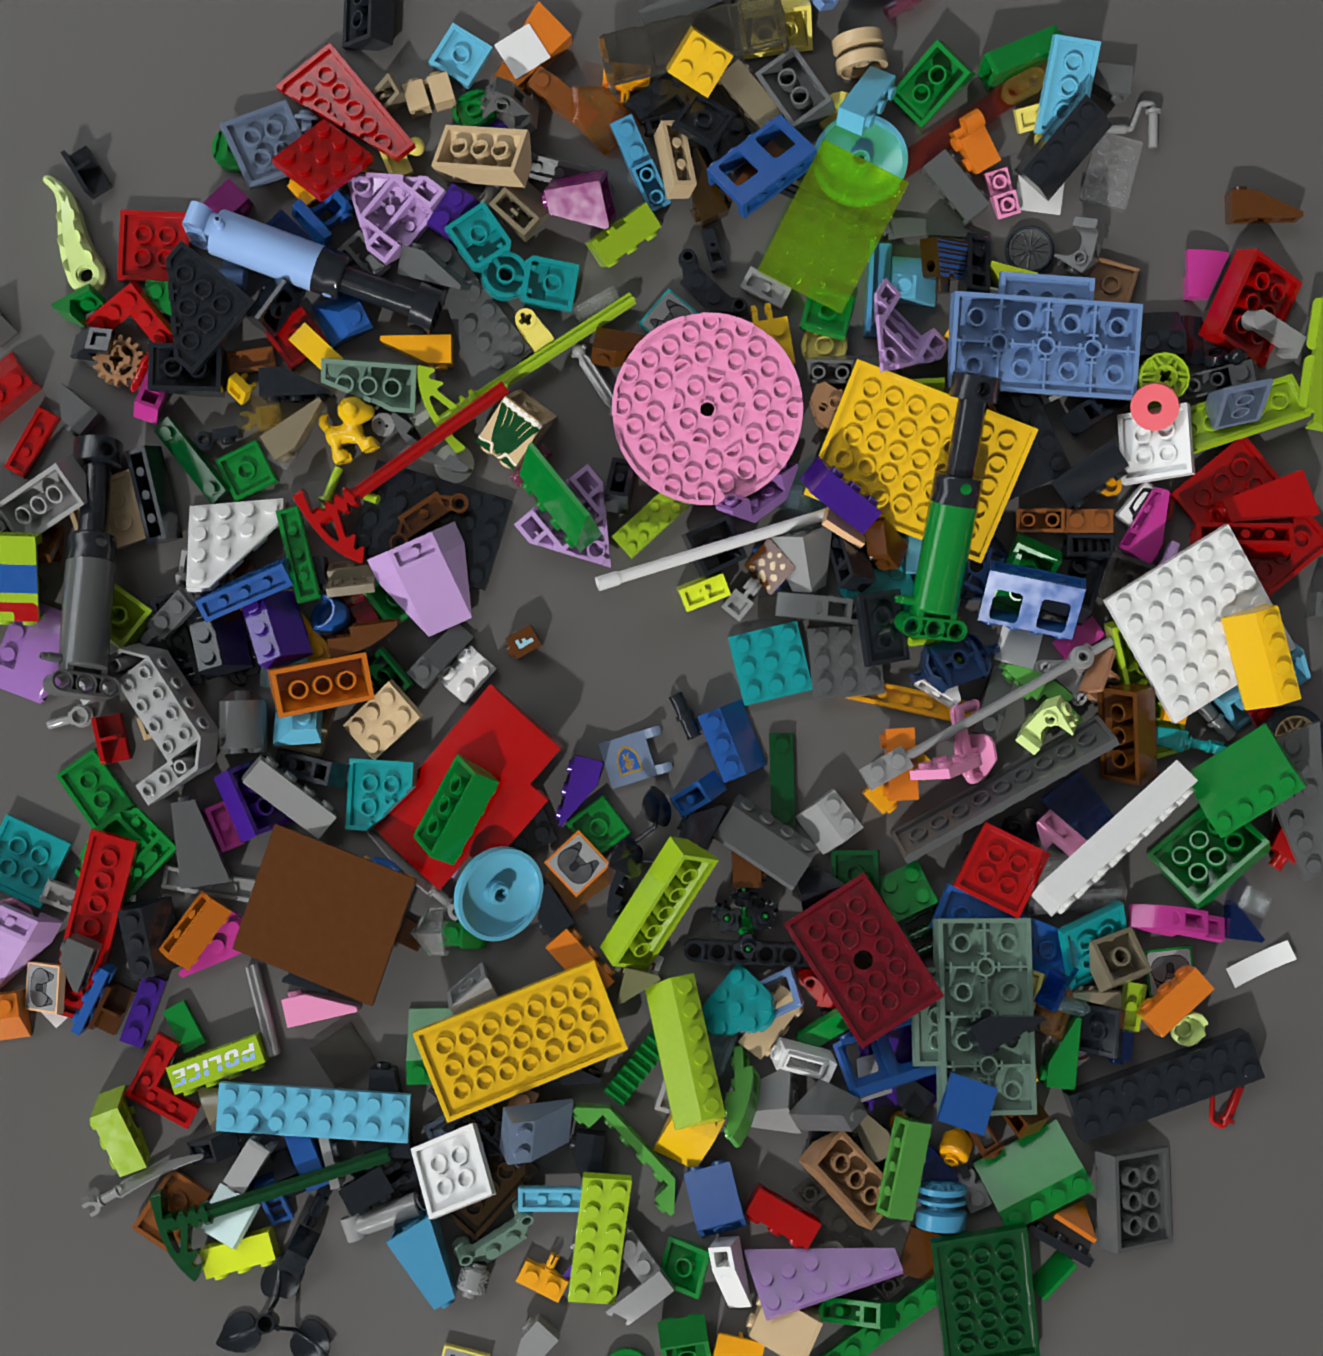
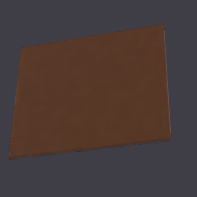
M276 823L273 826L232 949L373 1006L417 879Z

